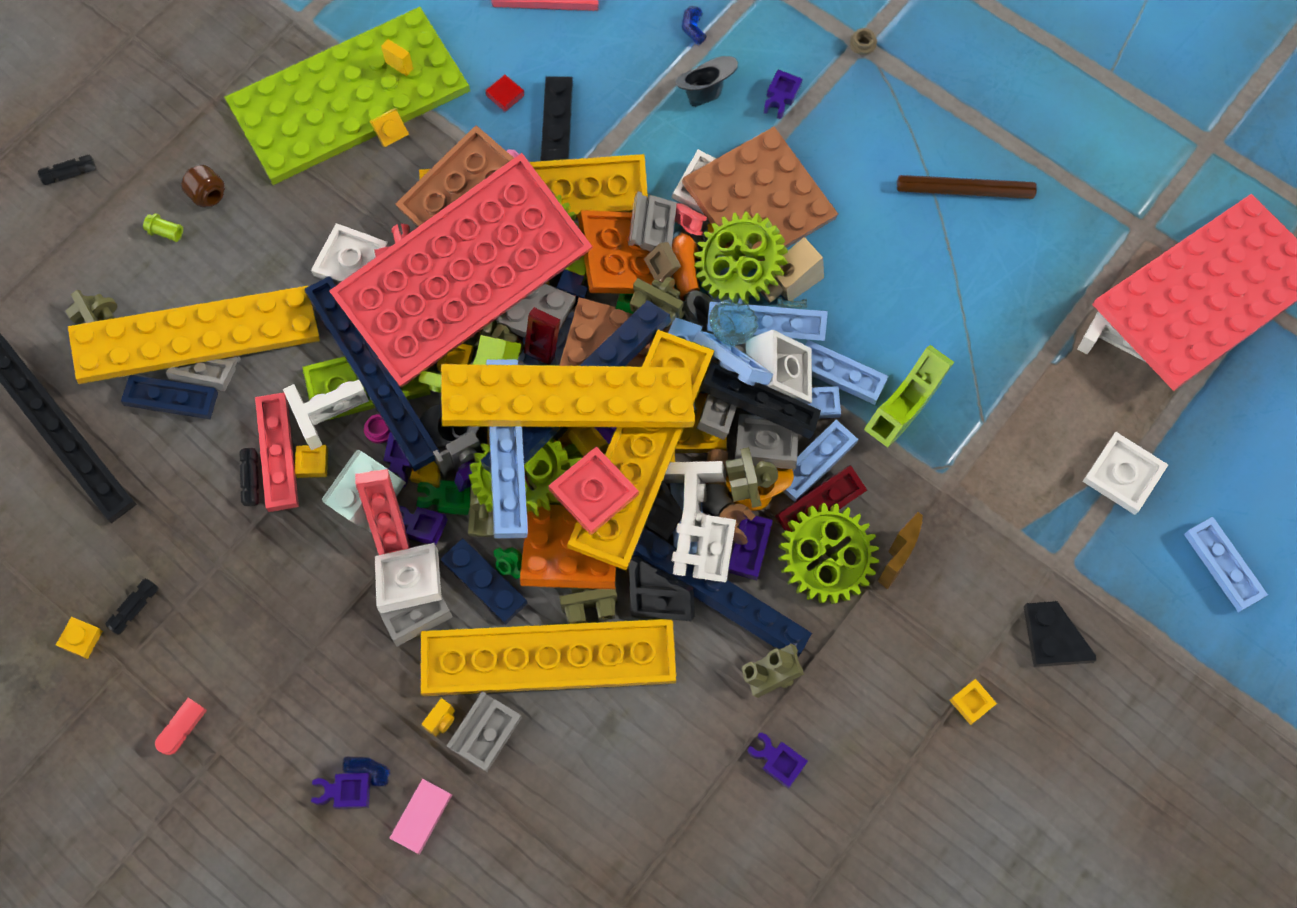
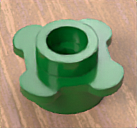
M508 547L505 550L502 548L495 549L493 554L497 559V572L503 576L512 575L515 579L520 578L522 554L520 551L513 547Z

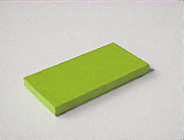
M345 357L302 367L309 401L315 395L327 394L336 390L345 382L358 380ZM420 375L402 388L400 387L407 400L431 395L429 384L418 382ZM367 395L368 402L330 419L375 409V406Z

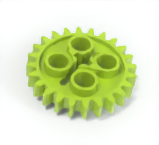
M735 212L733 213L732 221H728L723 216V225L719 227L713 223L714 232H704L707 241L697 243L703 251L694 253L695 257L700 260L694 264L697 271H699L696 277L700 282H703L701 286L706 291H709V294L714 299L719 296L722 303H726L730 299L731 303L737 304L739 298H741L745 304H748L749 296H753L759 301V292L763 291L766 294H770L767 286L769 284L778 286V282L774 277L785 274L779 267L788 264L786 258L782 256L788 253L785 245H782L785 239L779 234L780 231L776 225L772 226L768 218L762 221L758 213L751 218L749 213L745 212L742 219H740ZM734 240L733 244L730 247L725 248V245L729 241ZM762 241L758 248L752 249L755 243ZM729 267L728 272L720 276L721 271ZM757 269L753 276L747 277L751 270Z
M553 437L524 465V475H526L528 483L536 489L531 490L525 480L527 515L528 511H532L536 516H539V507L542 506L549 511L550 500L559 502L549 491V485L571 468L566 450L562 449L560 441L554 442ZM482 443L483 453H474L476 463L470 464L472 474L469 475V479L479 504H485L487 511L491 512L493 511L491 473L483 468L481 460L490 452V446ZM540 473H546L542 476H537Z
M822 503L819 506V513L814 506H810L807 508L808 516L802 511L799 512L797 518L800 523L793 520L789 521L788 525L793 531H784L781 534L788 542L778 545L780 549L786 551V554L779 557L778 560L785 561L788 564L781 572H791L792 574L787 583H799L796 590L797 594L805 589L808 590L807 600H812L818 594L820 604L825 603L827 596H829L831 604L838 603L839 595L843 601L850 600L849 591L855 596L861 594L858 584L864 587L869 586L870 583L865 576L876 574L869 566L870 564L879 563L877 558L871 556L872 552L879 550V547L870 545V541L876 535H866L865 533L870 524L866 523L860 526L858 522L861 515L849 517V507L839 513L838 504L832 505L830 511H828L827 505ZM828 524L833 525L837 529L838 535L835 540L829 539L825 533V528ZM845 537L850 538V542L832 553L831 558L823 560L811 571L807 570V566L825 554L826 549L836 546ZM803 542L812 545L814 553L811 558H807L802 554L801 545ZM846 549L853 551L856 556V561L853 565H849L844 560ZM822 567L828 568L831 571L832 579L829 583H825L820 579L819 572Z

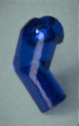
M690 6L684 11L682 29L696 45H701L707 38V35L698 27L699 16H703V13L699 7Z
M346 756L343 759L342 769L344 773L372 774L370 780L372 786H386L388 784V775L391 774L387 766L369 757Z

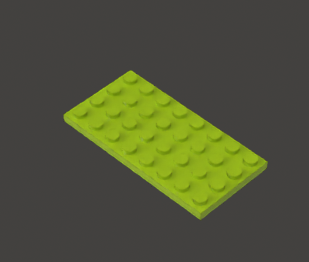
M418 7L225 96V99L271 183L275 185L376 137L377 134L370 121L393 108L397 110L403 123L470 92V87L421 7ZM387 39L410 53L413 70L407 76L385 63L381 46Z

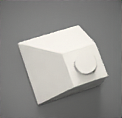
M775 330L746 339V355L773 373L767 385L768 387L803 403H812V353L810 347Z

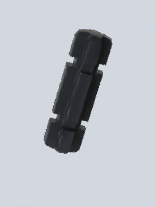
M87 154L79 157L78 161L74 158L55 164L51 169L49 166L39 169L38 175L44 185L55 183V179L61 181L81 175V171L85 173L94 171L96 165L92 156Z
M243 448L239 452L240 461L242 462L240 465L241 503L244 506H256L259 503V493H257L259 489L258 466H256L258 453L255 448Z
M143 579L137 586L139 590L136 593L133 591L116 610L119 613L116 616L112 615L105 624L108 629L117 635L121 634L128 626L126 625L127 621L132 622L148 603L146 599L148 597L152 598L157 593L159 588L149 579Z

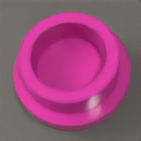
M380 414L371 416L364 425V434L369 441L376 444L388 441L390 431Z

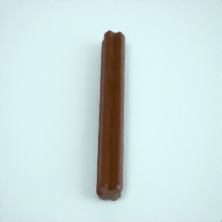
M899 175L896 186L899 192L1033 199L1037 192L1035 182Z

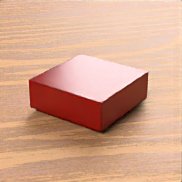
M506 74L486 90V96L504 112L525 96L524 90Z

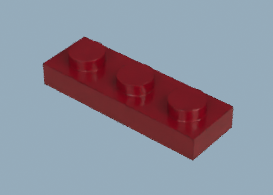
M849 465L776 514L775 517L785 531L792 532L793 530L789 527L788 522L793 520L800 523L797 518L799 512L802 511L808 516L807 508L814 506L819 513V506L822 503L827 505L828 511H830L834 504H838L840 510L866 492L867 489L853 467Z

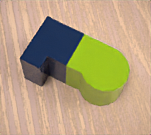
M584 255L564 269L557 289L575 296V307L579 298L586 299L588 287L583 286L584 280L587 279Z

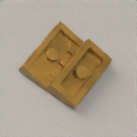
M919 512L897 534L888 551L894 557L887 564L878 580L886 589L895 581L916 545L923 520V515Z

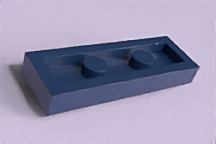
M129 375L121 402L124 406L211 420L218 391L212 387Z
M463 538L440 559L505 625L528 604L527 600Z

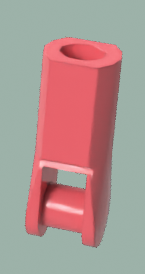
M677 203L675 222L688 233L703 235L704 231L701 228L703 221H706L707 217L685 204Z
M187 698L169 722L170 724L157 737L155 741L156 749L165 755L175 754L207 710L190 698Z

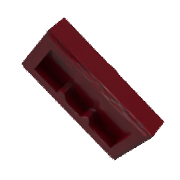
M533 307L528 315L524 354L550 365L555 359L560 319Z

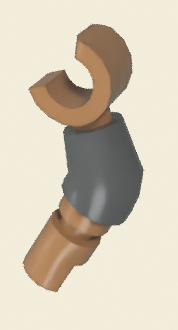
M722 449L709 450L707 461H722L726 469L725 461L728 460V452ZM726 482L704 483L706 484L707 497L706 502H702L703 509L712 516L735 519L733 542L740 545L747 544L746 535L737 526L744 519L751 521L755 515L745 505L734 503L729 496Z

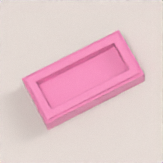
M422 779L390 839L420 855L452 795Z

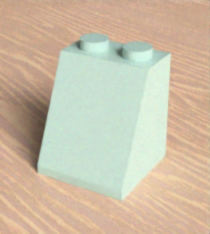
M356 450L323 496V502L351 522L371 532L356 487L355 474L385 470L387 468L362 451ZM388 470L395 495L397 496L406 482Z

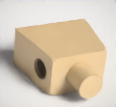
M805 237L789 249L788 253L782 255L786 258L788 264L779 266L785 274L774 277L778 282V286L769 284L767 287L770 294L760 291L768 303H771L780 295L787 302H791L824 278L823 257Z

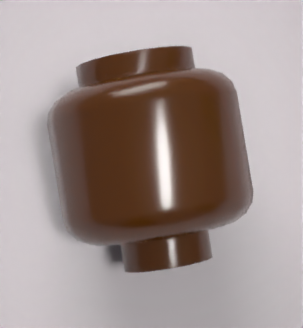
M196 165L188 169L181 182L183 192L197 206H214L223 198L224 182L209 166Z

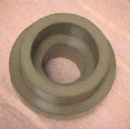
M861 28L850 38L851 49L859 55H868L876 49L877 39L870 29Z

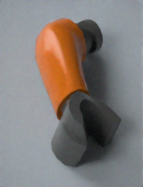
M704 232L703 235L681 233L672 240V250L681 265L673 274L677 290L680 291V299L684 301L682 307L684 316L682 319L697 324L698 321L696 309L702 311L707 318L709 315V303L714 302L707 294L700 292L696 277V267L694 265L695 261L698 260L694 253L703 250L697 243L707 241Z

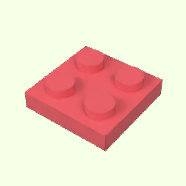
M597 446L549 485V491L590 535L602 527L639 494L635 486Z

